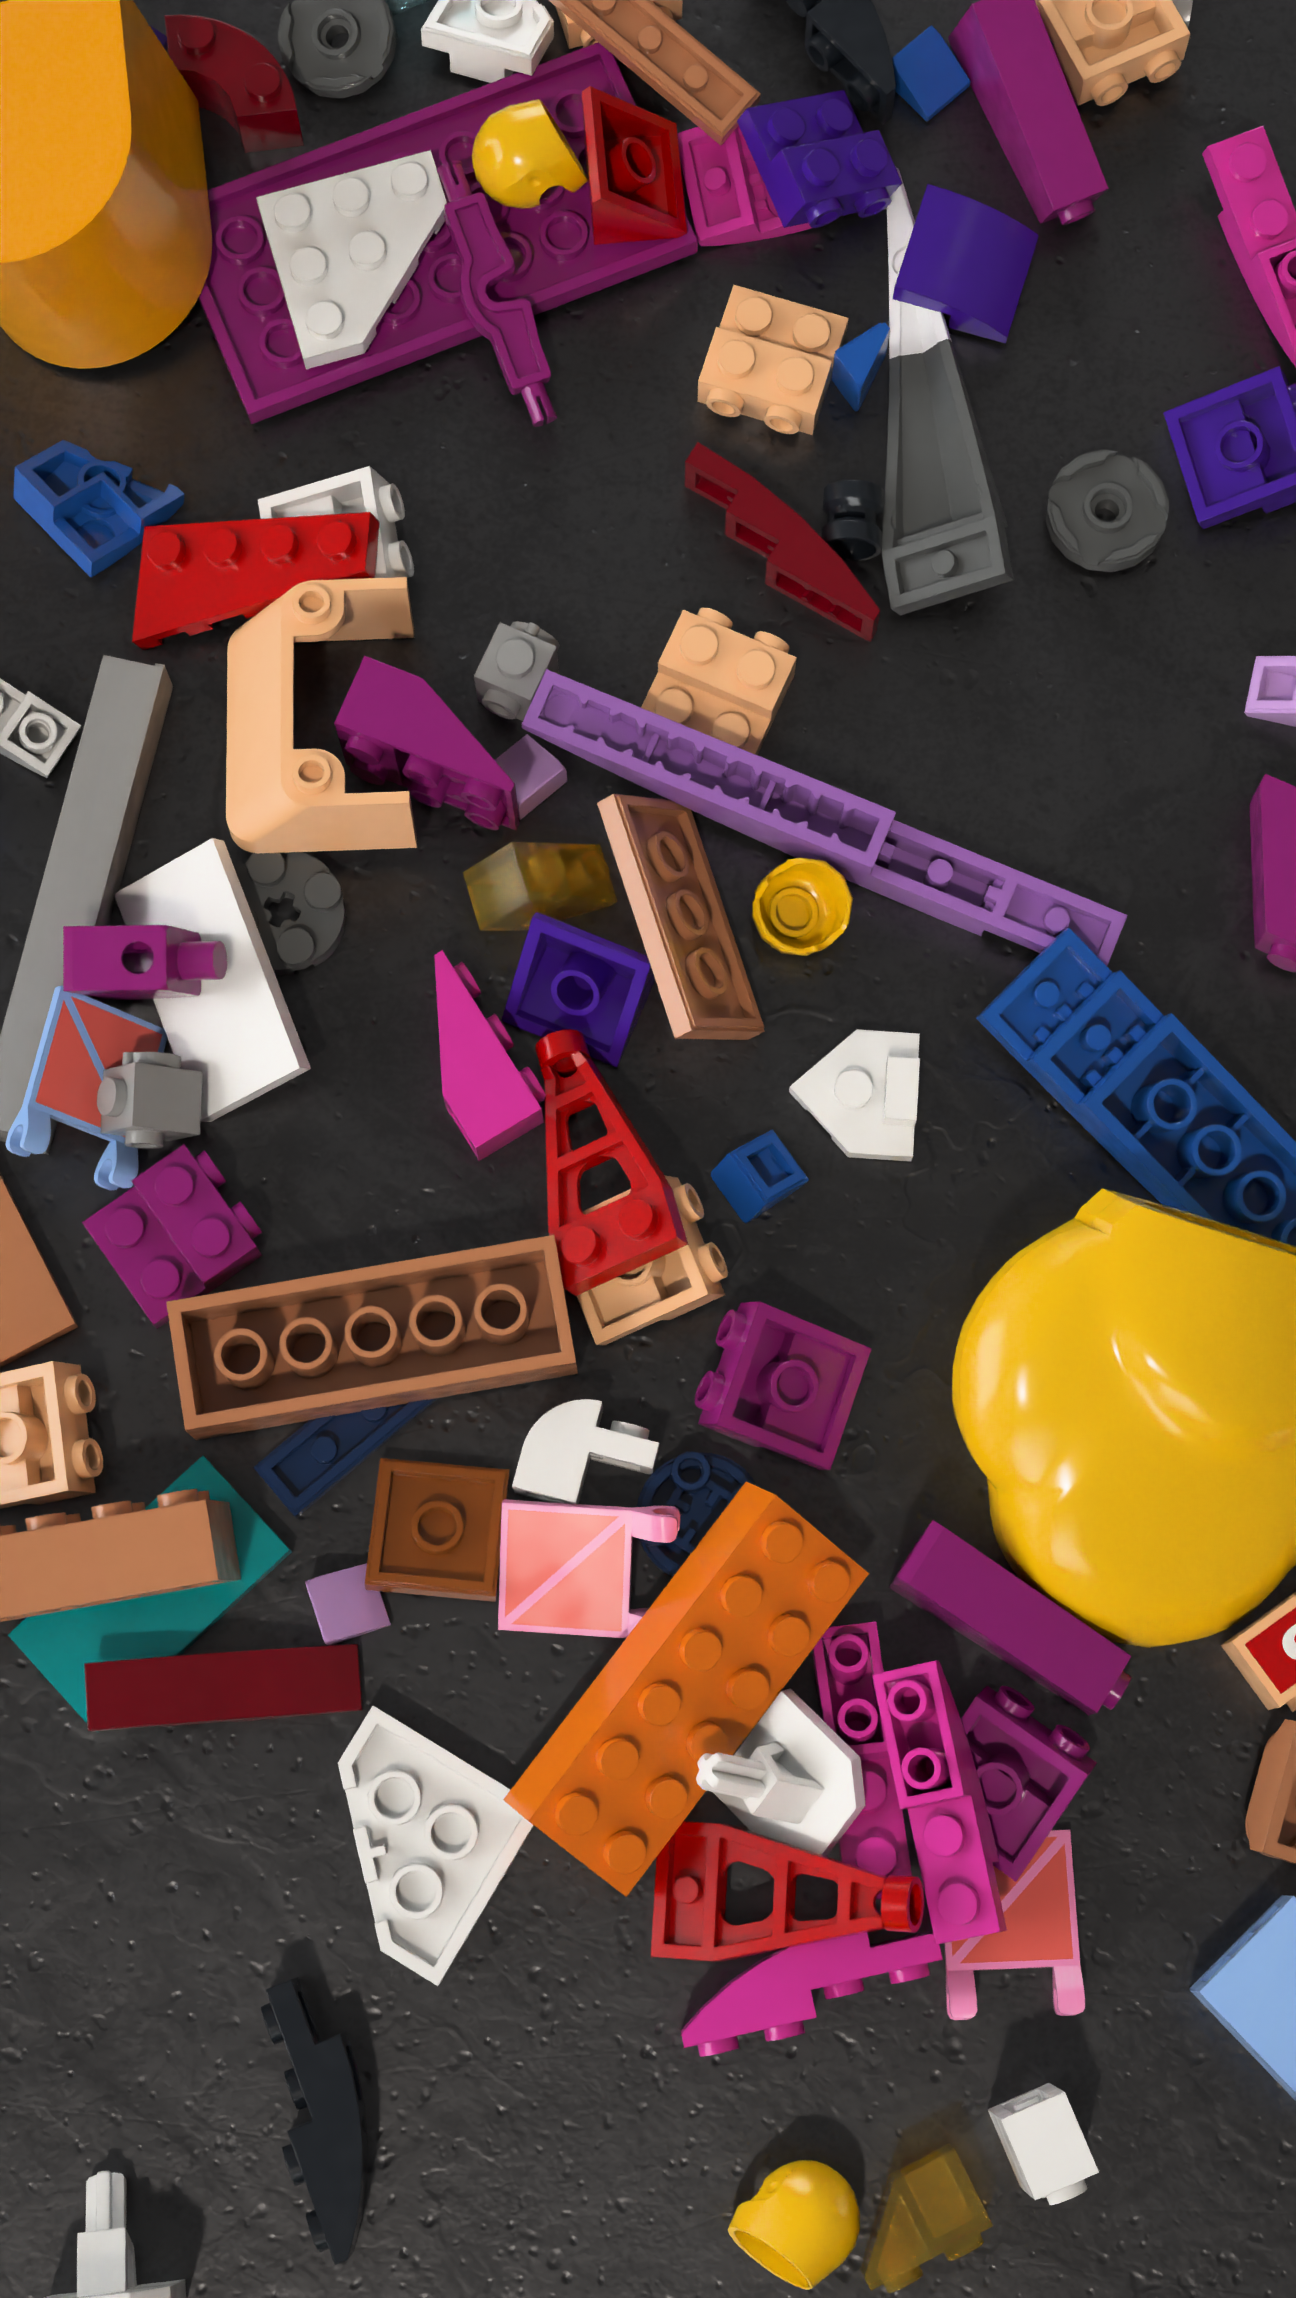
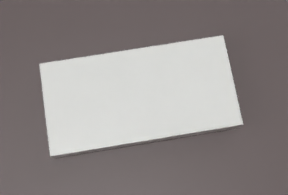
M211 838L114 894L125 925H169L198 932L201 941H221L226 948L227 971L225 977L220 980H201L199 996L153 999L173 1054L182 1058L181 1069L203 1072L201 1122H212L311 1069L224 840Z

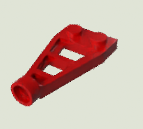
M565 1029L552 1032L541 1038L537 1042L535 1050L544 1078V1092L546 1095L549 1236H555L563 1287L566 1291L577 1296L689 1244L672 1187L594 1061L590 1059L584 1034L578 1030ZM596 1104L607 1128V1135L573 1151L568 1124L569 1116ZM612 1158L616 1159L630 1180L631 1190L629 1195L585 1215L581 1209L580 1180L583 1172Z
M683 1821L656 1857L651 1957L727 1961L881 1929L916 1933L921 1926L924 1912L923 1885L919 1877L883 1876L730 1824ZM743 1862L764 1869L774 1878L773 1912L766 1919L742 1925H733L725 1919L728 1867L732 1863ZM806 1874L836 1882L838 1885L837 1915L831 1919L797 1920L795 1918L797 1876ZM882 1891L880 1914L875 1902L877 1895Z

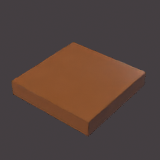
M380 1458L365 1576L366 1590L496 1602L500 1572L502 1501L508 1499L510 1470Z

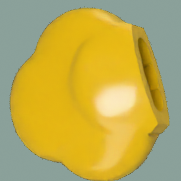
M1102 1188L1079 1209L1075 1218L1043 1235L1010 1258L991 1278L976 1298L962 1325L956 1346L952 1373V1403L963 1440L978 1467L987 1477L993 1531L1006 1561L1017 1577L1112 1643L1150 1648L1197 1640L1226 1630L1251 1614L1276 1589L1287 1573L1296 1566V1246L1179 1209Z

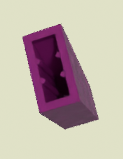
M1265 774L1249 804L1254 948L1267 953V959L1273 965L1286 971L1296 972V786Z

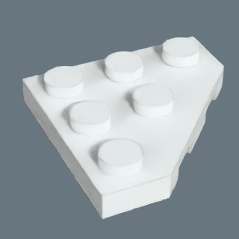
M431 150L256 197L306 369L365 354L377 334L376 327L391 302L395 304L419 265L418 257L432 234L437 235L445 222L444 205L447 201Z
M372 1706L340 1758L338 1767L354 1828L353 1833L364 1881L367 1884L375 1919L374 1925L380 1951L439 1986L534 1825L503 1800L511 1789L377 1707Z

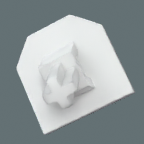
M792 1689L783 1690L778 1694L734 1756L719 1752L715 1754L705 1753L697 1762L699 1768L696 1777L697 1784L703 1790L713 1792L751 1832L823 1856L828 1855L866 1806L861 1757Z
M109 2170L99 2171L97 2175L89 2177L86 2181V2232L77 2233V2292L50 2295L44 2298H186L185 2279L137 2285L134 2245L126 2230L127 2180L123 2174L111 2173Z

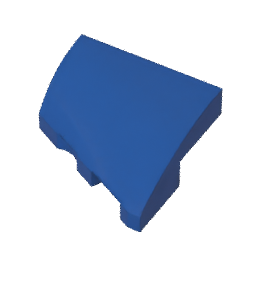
M65 440L15 466L13 498L90 578L105 570L143 542L144 526L163 525L184 504L185 494L178 487L171 484L163 492L132 479L133 468L116 461L96 459L87 449Z

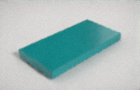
M204 1455L161 1494L197 1489V1492L209 1491L210 1500L229 1502L241 1580L26 1617L8 1634L11 1640L86 1723L84 1663L182 1655L292 1553L291 1549ZM157 1498L145 1509L159 1508Z

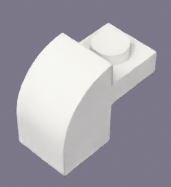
M589 1399L569 1401L545 1413L529 1431L521 1451L512 1487L515 1494L541 1501L579 1504L590 1460L652 1475L659 1454V1442L648 1440L650 1430L626 1422L612 1421L610 1430L599 1428L603 1413L602 1401Z

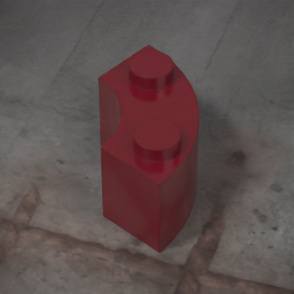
M183 14L164 15L169 56L198 99L199 108H205L224 117L239 133L245 153L304 146L295 98L289 80L275 57L260 42L241 29L213 18Z

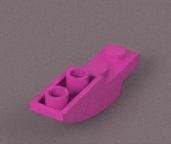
M1260 126L1209 145L1202 155L1223 207V211L1217 217L1232 254L1270 330L1296 367V211L1264 126Z
M867 1622L829 1627L812 1649L820 1718L861 1757L866 1805L838 1841L840 1861L887 1877L889 1875L912 1876L903 1811L899 1807L872 1677L873 1674L884 1672L877 1623ZM882 1891L877 1895L876 1900L881 1899Z
M935 1660L873 1674L872 1677L900 1809H908L935 1944L1007 1931L993 1863L999 1862L992 1827L970 1746L940 1662Z
M933 1931L870 1945L866 1932L778 1950L759 1960L732 1979L699 2009L681 2030L684 2048L698 2045L700 2057L740 2048L738 2035L763 2030L765 2040L769 2042L805 2033L803 2020L817 2017L811 1990L823 1987L825 1999H832L864 1991L862 1978L888 1972L891 1984L930 1976L928 1963L943 1960L940 1945L935 1944Z

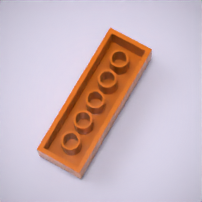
M746 1481L503 1800L531 1824L627 1897L706 1792L696 1782L699 1772L697 1764L699 1758L705 1753L715 1754L719 1752L733 1755L869 1573L776 1494Z

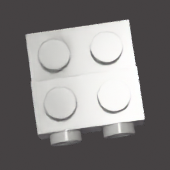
M370 466L258 499L261 519L371 512L380 522L375 578H409L414 575V564L410 550L403 540L398 541L395 526L396 521L403 520L405 517L401 494L395 484H389Z

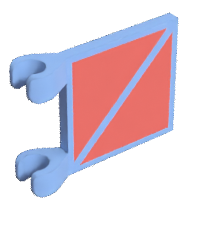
M62 985L55 987L23 1105L7 1135L5 1144L7 1150L21 1157H28L31 1153L35 1155L43 1154L47 1150L50 1141L51 1118L110 1141L97 1164L94 1181L99 1187L110 1191L117 1190L119 1187L123 1189L131 1188L134 1185L131 1180L138 1175V1148L125 1146V1136L100 1133L101 1114L97 1107V1093L103 1081V1070L121 1066L123 1052L164 1053L167 1041L164 1028L88 996L65 992Z

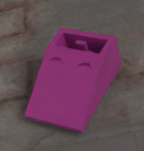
M364 655L334 722L345 763L350 765V771L357 777L372 784L383 785L385 780L406 787L412 798L425 805L439 808L444 802L465 811L464 815L467 819L481 827L498 830L500 825L517 831L520 819L515 783L423 678Z

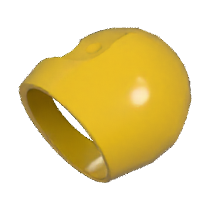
M541 99L509 105L491 114L481 126L474 140L472 166L476 179L492 199L504 206L519 209L540 206V197L548 188L563 186L568 191L575 193L588 181L571 146Z
M798 2160L777 2168L764 2179L759 2192L754 2198L741 2203L737 2207L728 2227V2232L734 2242L746 2254L769 2272L796 2287L810 2290L843 2264L854 2249L860 2231V2210L853 2189L840 2173L818 2161Z

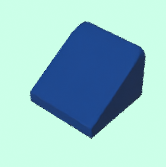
M932 25L892 58L896 92L926 122L970 86V79L941 34Z
M881 322L835 351L831 380L855 412L862 406L886 357L890 328L885 322L882 324Z
M773 1129L729 1152L711 1171L712 1180L744 1223L757 1218L809 1181Z

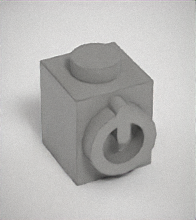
M515 621L512 622L511 626L500 622L474 675L477 701L482 703L490 712L506 719L517 718L523 721L546 669L557 674L559 673L557 654L560 647L559 642L534 623L530 622L528 624Z
M123 1052L121 1066L103 1070V1081L97 1093V1107L101 1114L100 1133L125 1136V1146L142 1149L162 1148L164 1141L200 1135L203 1072L181 1069L182 1058L175 1054Z

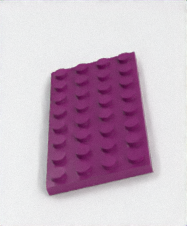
M600 43L592 44L539 64L532 76L518 72L208 190L212 229V255L208 276L198 299L251 424L482 336L470 322L461 301L460 276L462 264L445 221L437 235L432 234L418 257L419 265L395 304L391 302L376 327L377 334L365 354L306 369L256 197L429 150L432 152L436 169L447 162L451 169V161L461 160L462 168L472 194L482 192L485 195L494 222L515 263L513 276L505 278L502 282L488 288L486 295L494 302L525 298L531 304L533 315L540 314L698 253V240L687 216V234L679 238L594 245L588 181L575 193L568 191L563 186L548 188L540 197V206L519 209L504 206L492 199L476 179L472 166L473 145L481 126L487 118L509 105L541 99L554 118L587 176L582 91L591 86L636 106L613 54ZM440 178V182H441V185H442V188H443V191H444V195H445L446 201H447V203H448V202H449V199H448V196H447V194H446L445 188H444V186H443L442 180H441V178Z

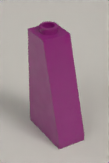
M980 0L971 4L949 35L948 40L959 64L971 81L970 86L1039 223L1042 224L1059 217L1061 225L1064 226L1096 211L1093 203L1109 188L1035 0Z
M934 1520L923 1531L888 1587L1088 1716L1097 1713L1102 1705L1112 1710L1132 1679V1676L1123 1671L1131 1655Z

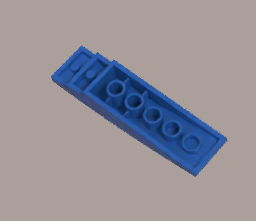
M1070 928L1063 930L976 1017L1001 1045L1162 1205L1296 1246V1141L1172 1013L1164 1016L1121 970L1113 973Z

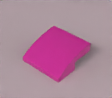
M739 126L722 145H719L699 127L677 133L682 170L696 236L700 246L747 243L780 237L812 228L809 223L783 227Z

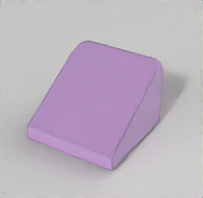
M1256 656L1244 712L1248 717L1296 727V656Z
M528 734L495 760L515 783L520 820L567 782L566 768Z
M367 1563L305 1581L323 1640L328 1646L391 1625L381 1592L366 1590L365 1588Z

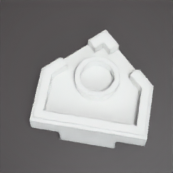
M438 0L421 28L422 46L449 53L450 72L489 83L508 77L514 71L532 76L554 38V21L545 6L539 4L537 0Z
M856 1029L789 1087V1092L831 1135V1139L847 1157L911 1162L914 1148V1129L917 1121L920 1034Z

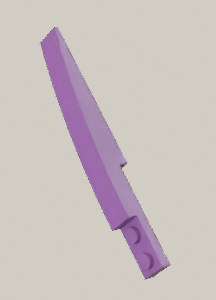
M546 669L522 722V729L679 805L793 857L824 860L850 882L979 936H982L985 930L1041 953L1063 930L1070 928L1107 966L1128 916L894 820L896 812L548 669Z

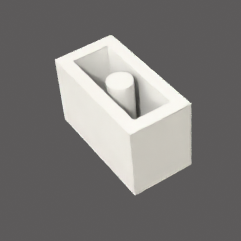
M1047 2083L987 2109L1019 2186L1034 2200L1047 2198L1049 2205L1067 2201L1088 2189L1085 2178L1099 2173L1066 2093L1063 2090Z

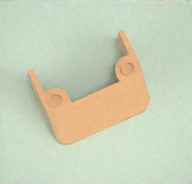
M407 577L305 581L292 587L241 625L231 635L227 652L226 821L233 841L241 849L251 853H289L417 848V835L409 791L346 793L344 768L336 756L322 749H293L294 643L414 638V623Z

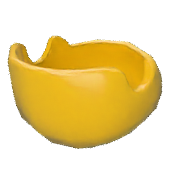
M801 857L794 858L777 866L761 880L755 889V897L752 900V918L761 939L781 954L808 956L827 948L846 931L850 921L853 897L845 877L826 861Z

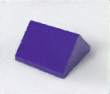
M535 912L529 926L501 1021L542 1038L559 1030H578L584 1034L590 1057L618 1067L655 982L648 956Z

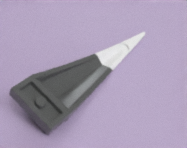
M896 167V170H897V172H898V174H899V176H900V178H901L900 171H899V169ZM902 181V184L890 196L892 201L887 207L890 328L889 409L885 504L881 547L890 607L899 615L1014 580L1005 527L1008 526L944 315L941 312L893 299L896 280L915 224Z

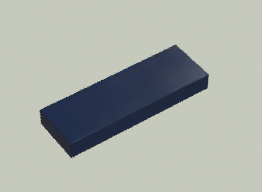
M438 1398L309 1420L253 1468L294 1517L297 1518Z

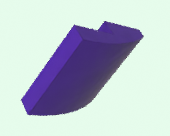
M927 184L896 280L893 299L950 315L948 328L1006 344L1039 235L1022 223L988 205L950 190Z

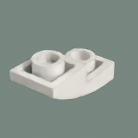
M0 678V754L48 778L81 729V725L28 691L25 695Z

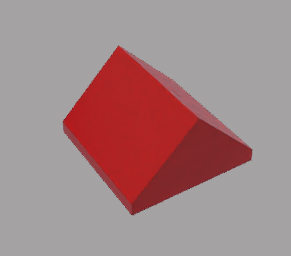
M589 86L583 90V131L594 245L671 239L687 234L677 124L594 87Z

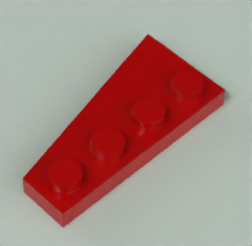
M371 512L144 526L132 642L140 649L146 650L163 645L162 638L186 632L189 636L212 630L213 623L241 614L247 619L252 618L292 587L305 581L375 578L380 522Z

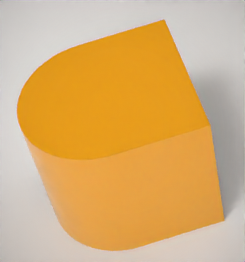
M133 0L0 2V327L23 350L51 364L69 368L90 369L123 363L155 347L182 323L195 305L208 276L212 255V229L198 99Z

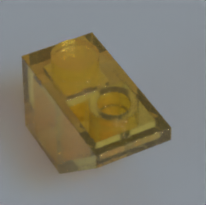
M511 842L463 872L480 931L529 930L535 912L560 921L610 907L617 902L610 879L609 868L604 859L600 844Z
M949 2143L889 2175L860 2269L871 2291L884 2285L886 2292L892 2293L908 2286L923 2276L921 2264L943 2252L948 2261L955 2260L972 2252L984 2243L980 2233L993 2226L956 2150Z

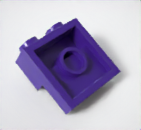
M844 90L750 107L737 120L784 228L809 223L812 228H818L835 221L840 216L857 213L861 218L875 215L890 205L892 201L890 196L902 184L880 131L875 130L863 133Z
M1280 366L1163 412L1195 515L1202 529L1260 507L1267 514L1296 502V383L1289 384Z

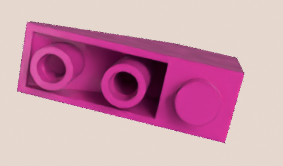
M444 950L435 954L442 1095L446 1109L476 1158L480 1161L544 1123L542 1108L539 1103L545 1100L546 1095L531 1069L527 1066L518 1071L506 1051L514 1047V1043L498 1016L493 1014L486 1019L476 1004L474 998L481 995L482 992L466 964L462 961L453 966Z

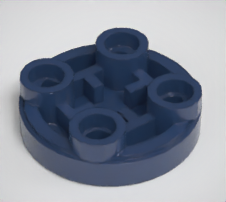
M685 1452L660 1466L649 1477L642 1488L637 1507H676L681 1514L680 1529L676 1539L670 1543L653 1542L639 1538L641 1546L651 1562L663 1573L673 1578L744 1483L747 1481L757 1486L750 1474L736 1462L726 1457L705 1452Z

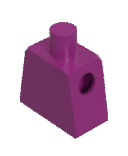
M169 925L63 926V991L110 1000L197 997L201 992V980L223 979L227 971V952L223 942L201 941L198 932Z

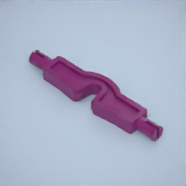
M461 160L451 161V169L447 162L437 169V173L440 175L449 202L444 205V219L462 264L460 296L464 310L476 330L491 341L510 393L512 395L522 393L532 419L533 427L543 426L544 419L546 424L557 419V414L554 412L545 388V384L550 381L551 370L540 344L531 304L525 298L494 302L486 295L488 288L502 282L505 278L513 276L515 271L514 259L494 222L485 195L482 192L472 194L462 168Z

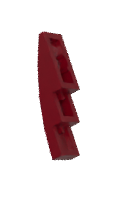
M697 442L685 461V487L725 508V535L767 558L765 584L871 642L877 633L880 609L843 559L797 512L759 481Z
M358 1644L220 1652L84 1663L87 1728L91 1732L225 1721L241 1722L363 1711Z

